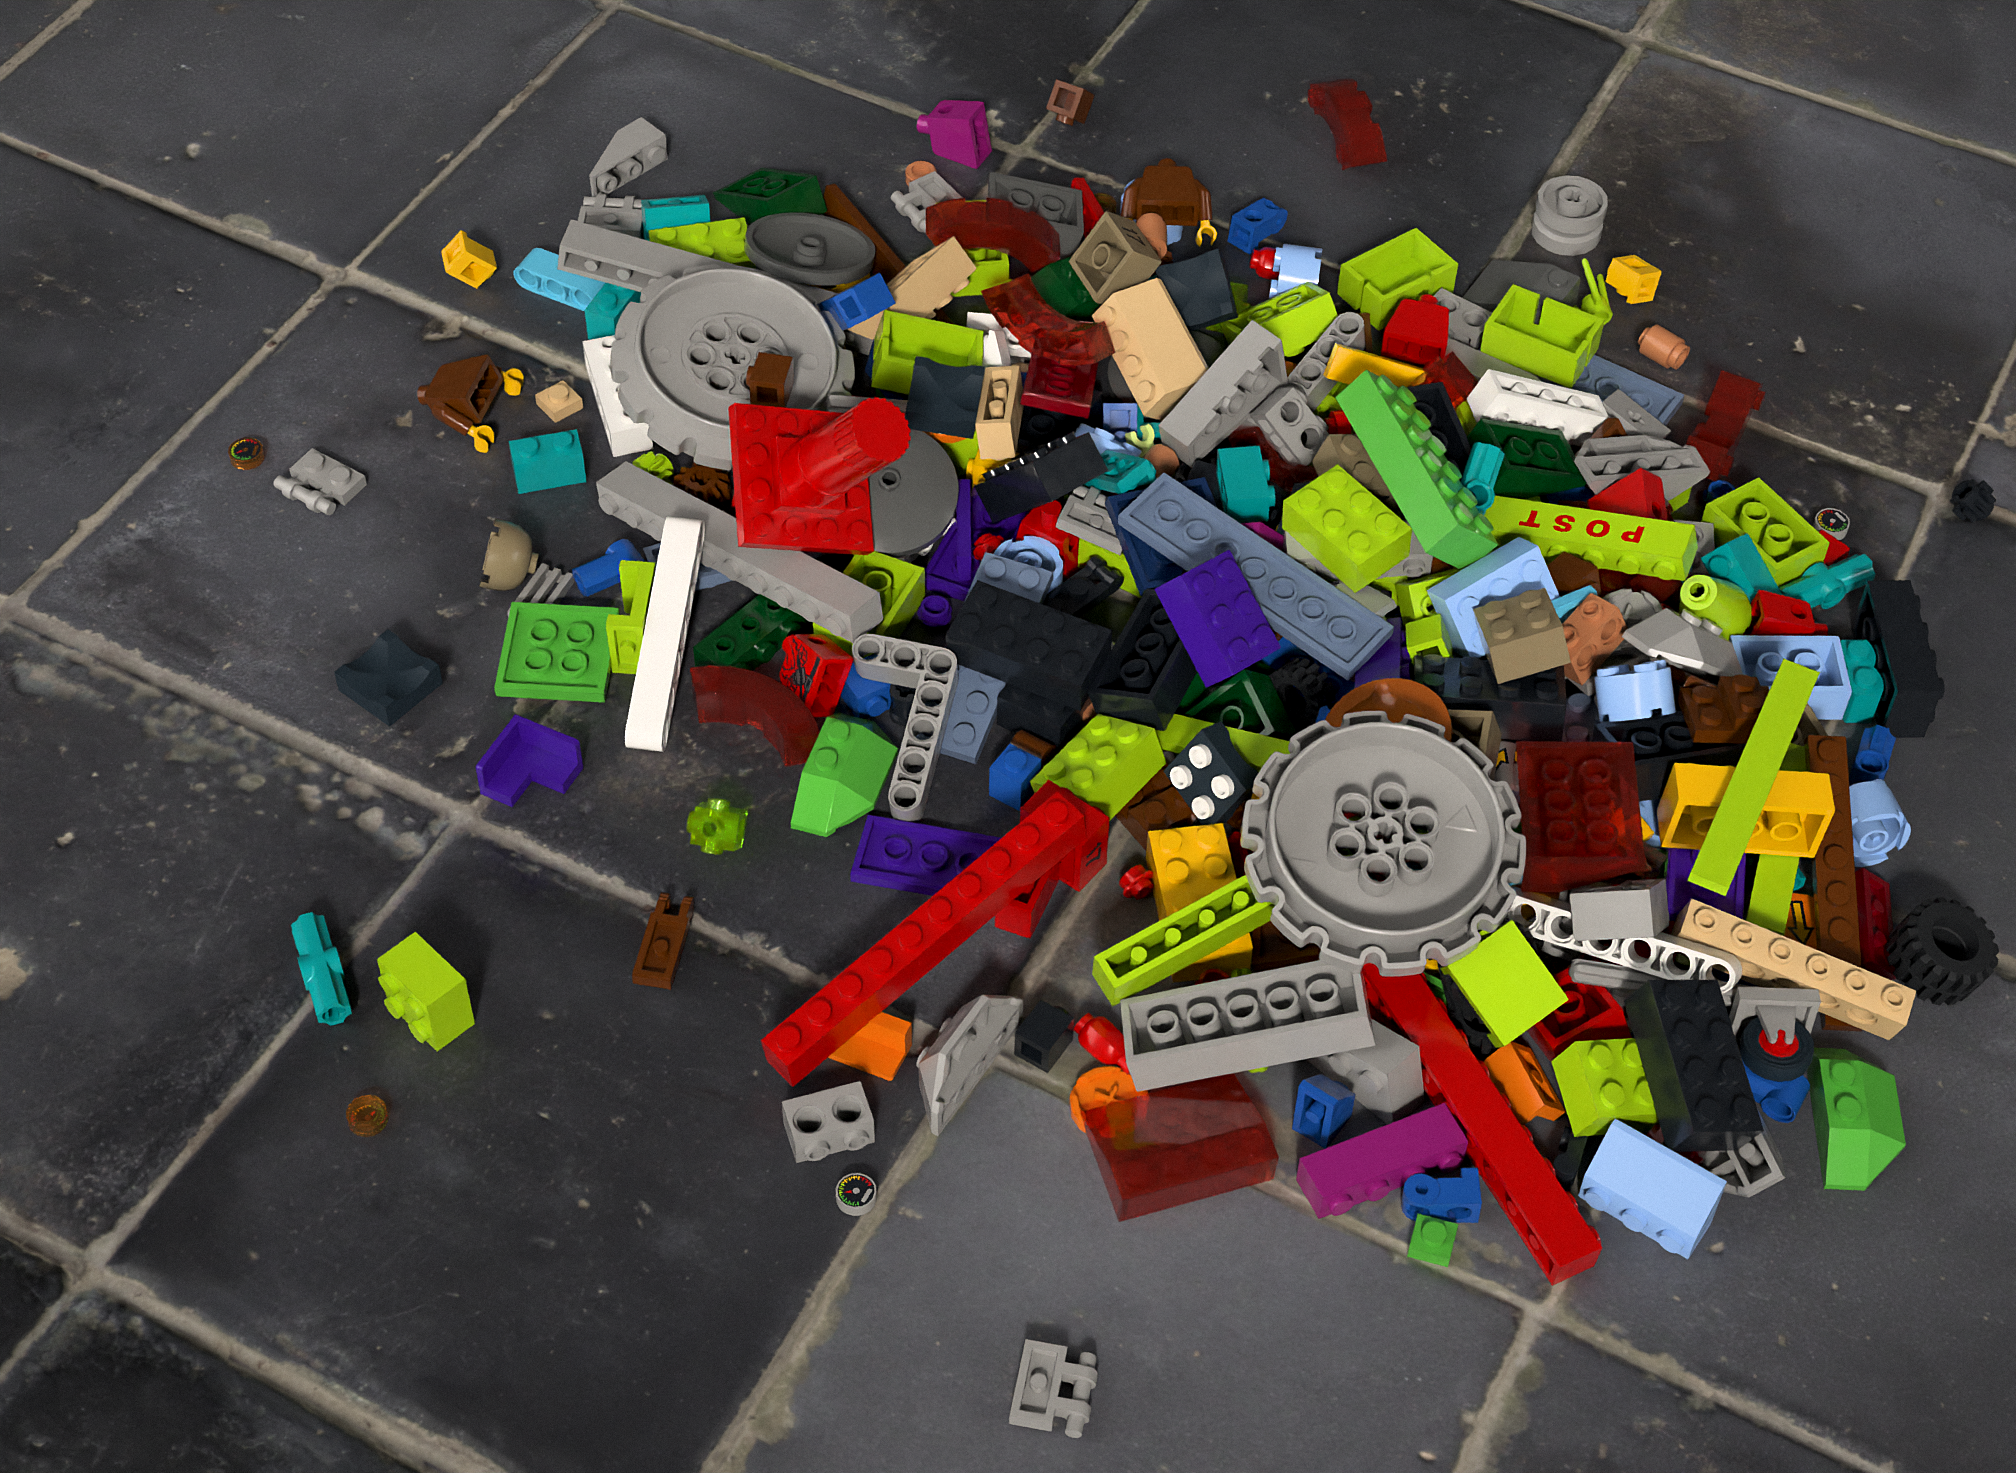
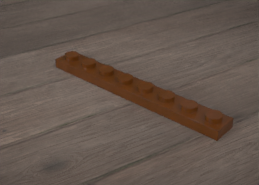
M1808 735L1804 740L1806 771L1829 774L1835 812L1814 858H1811L1817 950L1861 968L1846 737ZM1821 1013L1822 1030L1862 1031L1860 1028Z

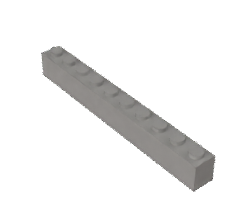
M571 219L560 243L557 269L641 292L645 287L663 276L670 275L675 279L682 277L683 271L686 268L704 265L734 268L738 265ZM771 275V277H773V278H775V279H777V280H779V281H781V282L789 281V280H785V279L776 277V276H774V275ZM790 281L816 299L815 307L818 311H820L818 303L838 294ZM843 330L846 336L844 349L869 355L873 342L872 339Z
M627 461L596 482L599 505L605 513L613 515L626 522L629 526L651 535L657 541L662 539L667 516L704 520L705 537L700 560L704 566L721 572L730 580L737 581L750 588L756 594H761L775 601L781 607L788 608L803 616L807 621L820 625L835 636H840L854 643L859 636L867 634L883 621L880 593L801 551L738 547L735 517Z

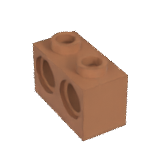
M1590 593L1562 624L1571 663L1564 665L1565 676L1583 685L1624 640L1622 635L1628 629L1619 608L1593 593Z

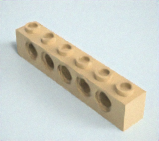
M1691 899L1677 915L1671 935L1736 956L1742 966L1741 980L1763 988L1818 989L1821 1000L1819 1012L1887 1040H1890L1907 1025L1916 990L1695 899ZM1676 952L1678 954L1688 957L1686 954L1682 952ZM1721 964L1712 965V968L1729 974L1725 966Z

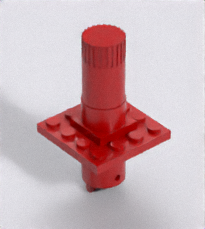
M879 397L867 398L845 413L734 403L729 406L734 481L732 507L736 509L738 547L869 555L873 553L868 477L901 458L906 453L905 450L909 448L910 444L908 442L911 441V436H909L911 429L908 427L909 422L905 419V414L900 411L898 406L893 405V402H888L885 398L879 399Z

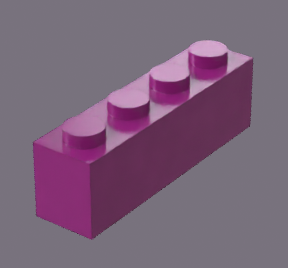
M1442 1103L1300 1158L1296 1181L1318 1219L1331 1214L1338 1216L1349 1211L1354 1205L1366 1200L1377 1201L1382 1199L1390 1191L1404 1186L1406 1180L1412 1175L1427 1174L1430 1176L1438 1172L1449 1173L1457 1169L1464 1161L1468 1140L1446 1104Z

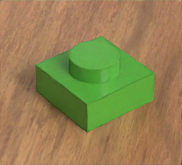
M1417 1214L1407 1257L1448 1267L1458 1224Z

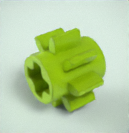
M650 451L647 454H642L632 462L634 466L673 485L669 477L674 474V468L669 459L663 454L658 453L654 455Z

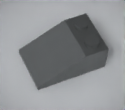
M989 172L988 218L1040 254L1056 259H1065L1073 256L1084 233L1082 190Z
M1492 260L1462 298L1493 313L1513 284L1540 294L1534 323L1539 325L1543 302L1546 297L1571 307L1577 304L1581 277L1553 264Z

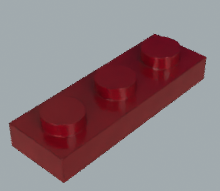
M1861 868L1855 872L1861 968L1893 980L1896 978L1893 974L1895 967L1888 964L1887 957L1891 953L1886 951V943L1890 940L1889 935L1893 931L1890 885L1865 868Z

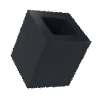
M1040 1000L1015 1032L1014 1055L1048 1073L1073 1041L1074 1017L1062 1007L1052 1006Z

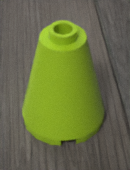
M1706 575L1691 576L1683 583L1680 591V614L1683 609H1686L1702 620L1704 618L1709 619L1723 628L1720 635L1727 640L1730 639L1731 635H1743L1747 627L1749 628L1752 621V606L1747 595L1739 586L1730 581Z

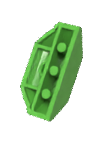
M842 713L826 717L801 774L791 819L792 829L828 837L836 832L837 828L855 821L875 808L898 754V748L874 721Z
M1814 1048L1813 1059L1807 1069V1077L1810 1083V1097L1824 1189L1865 1191L1906 1145L1895 1076L1846 1049Z

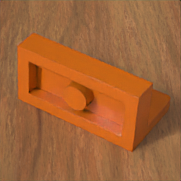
M881 1012L828 1058L892 1081L912 1046V1023Z
M1511 1041L1506 1046L1497 1049L1483 1061L1489 1070L1491 1081L1499 1092L1507 1096L1512 1112L1521 1125L1527 1124L1536 1116L1555 1121L1566 1112L1531 1048Z

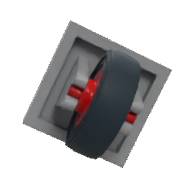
M1758 986L1738 987L1729 1019L1742 1060L1754 1074L1766 1080L1784 1082L1792 1081L1806 1072L1812 1062L1814 1053V1042L1810 1033L1821 1003L1819 990L1763 988Z

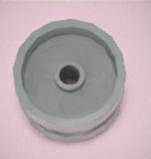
M1564 175L1543 183L1538 191L1536 211L1532 221V236L1544 249L1559 255L1576 256L1596 248L1601 239L1603 221L1608 207L1606 193L1593 181L1580 176Z

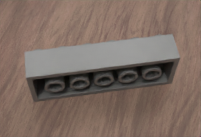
M1321 960L1120 1000L1126 1064L1137 1092L1375 1046L1362 971L1354 973Z

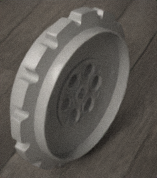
M704 265L684 269L683 276L678 279L670 275L663 276L641 291L640 303L630 302L626 306L616 325L614 336L616 340L612 342L610 353V371L612 381L620 383L618 399L622 407L634 423H646L649 425L647 436L651 440L675 455L684 452L694 457L693 461L696 464L716 469L731 470L732 453L728 407L734 403L750 404V387L746 385L747 370L750 365L754 366L759 352L793 357L794 385L786 408L827 411L826 403L830 395L851 396L850 391L855 379L853 355L850 350L842 349L846 336L829 311H818L815 307L816 299L802 288L790 281L781 282L771 277L770 273L743 266L720 268L719 265Z
M1384 711L1353 712L1344 714L1340 727H1333L1326 720H1322L1303 729L1290 738L1288 746L1290 754L1274 752L1262 766L1254 780L1252 789L1253 794L1260 799H1249L1245 804L1240 842L1243 848L1254 852L1246 856L1244 871L1255 899L1259 903L1271 902L1275 905L1270 917L1271 922L1296 946L1302 948L1308 943H1315L1320 948L1318 957L1321 961L1347 971L1360 973L1365 964L1372 963L1378 967L1381 976H1408L1423 973L1427 959L1430 958L1435 959L1441 966H1447L1462 959L1477 949L1481 940L1478 930L1493 933L1502 923L1516 896V891L1508 884L1519 883L1525 867L1526 838L1524 835L1512 830L1519 825L1522 816L1508 783L1506 781H1493L1489 778L1494 766L1492 761L1467 739L1460 738L1456 742H1450L1444 737V726L1410 714H1405L1401 722L1393 723L1388 720L1387 714ZM1381 803H1392L1397 807V809H1386L1381 805ZM1353 813L1360 818V820H1349L1343 814ZM1412 827H1423L1428 831V834H1418ZM1346 848L1352 851L1354 855L1346 857L1338 853L1337 850ZM1416 862L1420 864V866L1423 869L1412 870L1406 865V863ZM1370 873H1378V874H1381V875L1385 878V880H1384V881H1375V880H1372V879L1368 876V874H1370Z

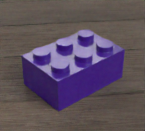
M1230 549L1154 589L1206 688L1233 676L1281 648Z

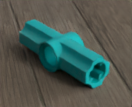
M1476 442L1472 446L1461 483L1463 487L1475 494L1478 501L1475 507L1479 513L1484 515L1485 511L1494 502L1495 494L1493 488L1505 453L1500 450L1501 448L1494 445Z
M1856 554L1828 567L1825 563H1816L1809 567L1800 579L1783 585L1779 589L1784 596L1807 601L1811 608L1820 605L1823 609H1829L1838 604L1845 597L1846 593L1866 585L1867 581H1873L1876 573L1873 569L1872 560L1866 554Z
M313 912L300 915L291 924L292 934L300 955L297 957L305 988L306 991H310L318 1023H326L330 1026L342 1023L352 1012L348 994L343 984L345 977L337 948L332 946L324 915H316Z

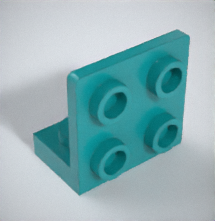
M1105 450L1100 455L1108 471L1083 485L1093 486L1097 489L1116 494L1147 489L1156 480V470L1152 463L1145 458Z

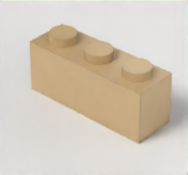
M1020 366L985 368L975 423L980 459L1000 461L1007 458H1015L1024 407V405H1020L1023 393Z

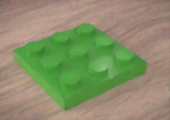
M512 602L494 687L496 696L605 703L611 671L606 621L608 614L620 615L619 608Z

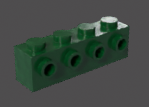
M759 594L693 647L695 671L727 693L735 685L743 683L749 674L761 664L769 662L774 654L782 648L785 638L793 634H800L813 622L807 621L803 616L788 608H783L775 601Z

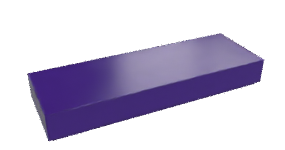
M958 479L959 493L956 506L957 578L959 580H971L970 479Z

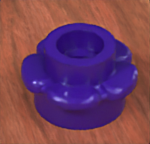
M931 595L923 599L921 607L918 608L917 616L919 620H923L925 626L939 628L951 621L952 608L944 597Z

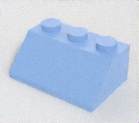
M1615 1118L1584 1175L1578 1196L1586 1200L1592 1208L1605 1211L1619 1219L1630 1230L1641 1232L1657 1241L1665 1250L1689 1259L1711 1225L1727 1181Z

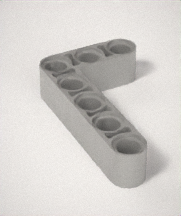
M1345 312L1336 317L1287 377L1288 384L1284 388L1294 387L1301 391L1307 398V406L1312 412L1315 411L1338 382L1328 379L1323 375L1335 343L1361 351L1365 348L1364 320L1357 313ZM1283 405L1281 408V416L1283 420L1287 416V409L1285 405ZM1251 417L1233 431L1265 449L1276 450Z
M864 634L859 636L852 645V654L857 673L865 679L916 689L891 781L888 800L893 819L917 823L921 820L925 811L958 685L957 659L951 650L943 647L876 634ZM869 653H874L878 655L876 658L871 660H865L862 658L864 655ZM910 660L914 662L912 665L907 667H901L898 665L901 661ZM940 667L949 669L948 672L943 674L933 672ZM929 700H938L941 702L939 705L934 707H929L925 705V703ZM923 732H928L932 734V736L926 740H920L916 738L918 734ZM914 765L924 768L919 773L907 772V769ZM904 799H911L915 801V803L909 807H901L898 805V803Z

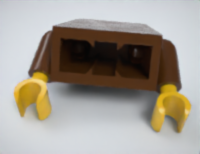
M1165 158L1160 160L1157 166L1149 165L1145 167L1143 177L1136 178L1126 188L1121 210L1122 217L1132 221L1135 219L1137 222L1142 215L1155 213L1162 217L1166 225L1197 226L1198 221H1200L1201 227L1195 236L1196 244L1199 247L1201 246V234L1206 233L1211 238V246L1213 245L1217 232L1210 225V220H1213L1211 194L1198 179H1194L1191 168L1177 166L1174 160Z
M488 354L443 364L439 367L432 382L428 385H421L418 388L417 397L422 405L430 407L433 416L437 420L465 437L468 434L474 437L475 449L486 453L488 452V443L484 439L494 443V432L489 426L481 425L475 427L473 425L481 423L502 382H504L505 392L516 396L521 393L524 376L519 369L515 368L509 369L506 372L502 371V367L494 364Z

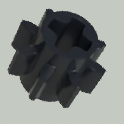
M1974 479L1959 483L1953 490L1952 499H1950V502L1955 506L1952 512L1962 521L1968 518L1973 523L1985 519L1993 511L1994 502H1996L1995 497L1992 495L1994 490L1984 480L1979 484Z

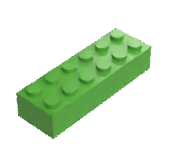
M1365 370L1335 397L1427 554L1462 570L1486 556L1498 545L1491 533L1494 529L1492 524L1483 514L1478 512L1475 507L1478 503L1477 499L1471 491L1463 487L1459 480L1462 478L1460 471L1445 457V446L1437 437L1431 434L1429 430L1431 423L1422 412L1416 409L1414 405L1416 398L1408 388L1403 385L1397 387L1385 375L1377 376Z

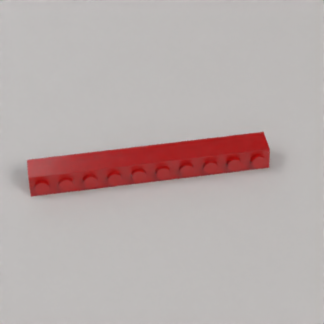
M1057 791L761 1039L767 1062L794 1087L866 1026L870 1020L886 1009L1086 839L1084 815Z
M1372 963L1365 964L1362 968L1368 1004L1372 1007L1383 1026L1419 1046L1425 1092L1435 1106L1445 1103L1468 1140L1466 1149L1468 1158L1474 1167L1478 1168V1173L1551 1285L1558 1284L1594 1267L1603 1248L1598 1232L1593 1226L1587 1225L1578 1211V1205L1574 1196L1569 1191L1563 1189L1556 1178L1553 1165L1547 1158L1541 1156L1534 1145L1531 1132L1525 1125L1519 1123L1512 1112L1509 1099L1504 1093L1499 1092L1491 1081L1490 1073L1485 1063L1477 1060L1470 1050L1465 1033L1460 1028L1456 1029L1448 1017L1446 1005L1441 998L1435 997L1428 987L1424 972L1416 975L1384 977L1379 974L1376 965Z

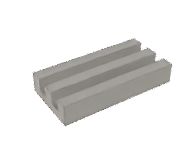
M542 563L514 602L543 603L546 595L557 582L559 584L545 604H559L574 584L573 574L567 572L565 575H562L561 569L554 568L551 571L549 570V565Z

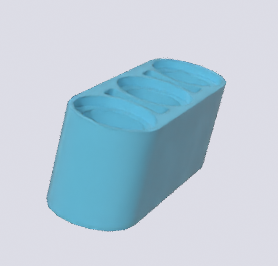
M541 248L532 249L513 271L515 280L524 289L582 311L586 309L605 284L602 281L558 270L559 255Z

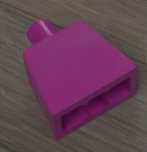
M943 100L939 102L929 115L921 114L917 120V131L930 135L932 150L938 156L978 169L992 152L984 102Z

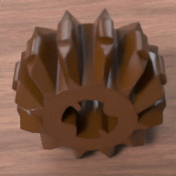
M693 462L691 468L681 467L679 475L674 476L673 486L723 511L724 505L729 504L731 498L730 479L728 474L723 473L722 469L703 465L698 466Z

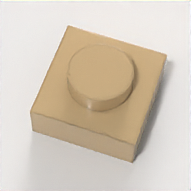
M564 380L535 394L536 404L555 423L583 409L582 398Z

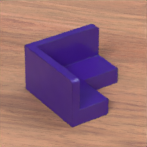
M516 714L476 765L480 794L510 807L515 805L532 781L565 794L583 770L579 740Z

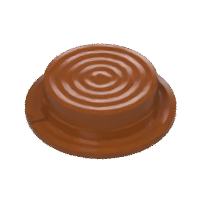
M1386 678L1358 686L1344 695L1332 707L1325 719L1331 726L1340 727L1343 716L1346 713L1384 711L1387 714L1388 720L1393 723L1401 722L1405 714H1410L1444 726V737L1452 742V722L1441 698L1425 685L1408 679Z

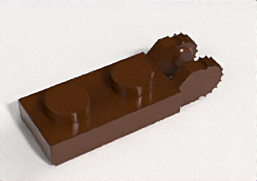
M661 892L655 911L650 914L632 972L633 984L672 989L690 929L695 903L694 897L684 896L678 916L668 915L672 903L669 893Z

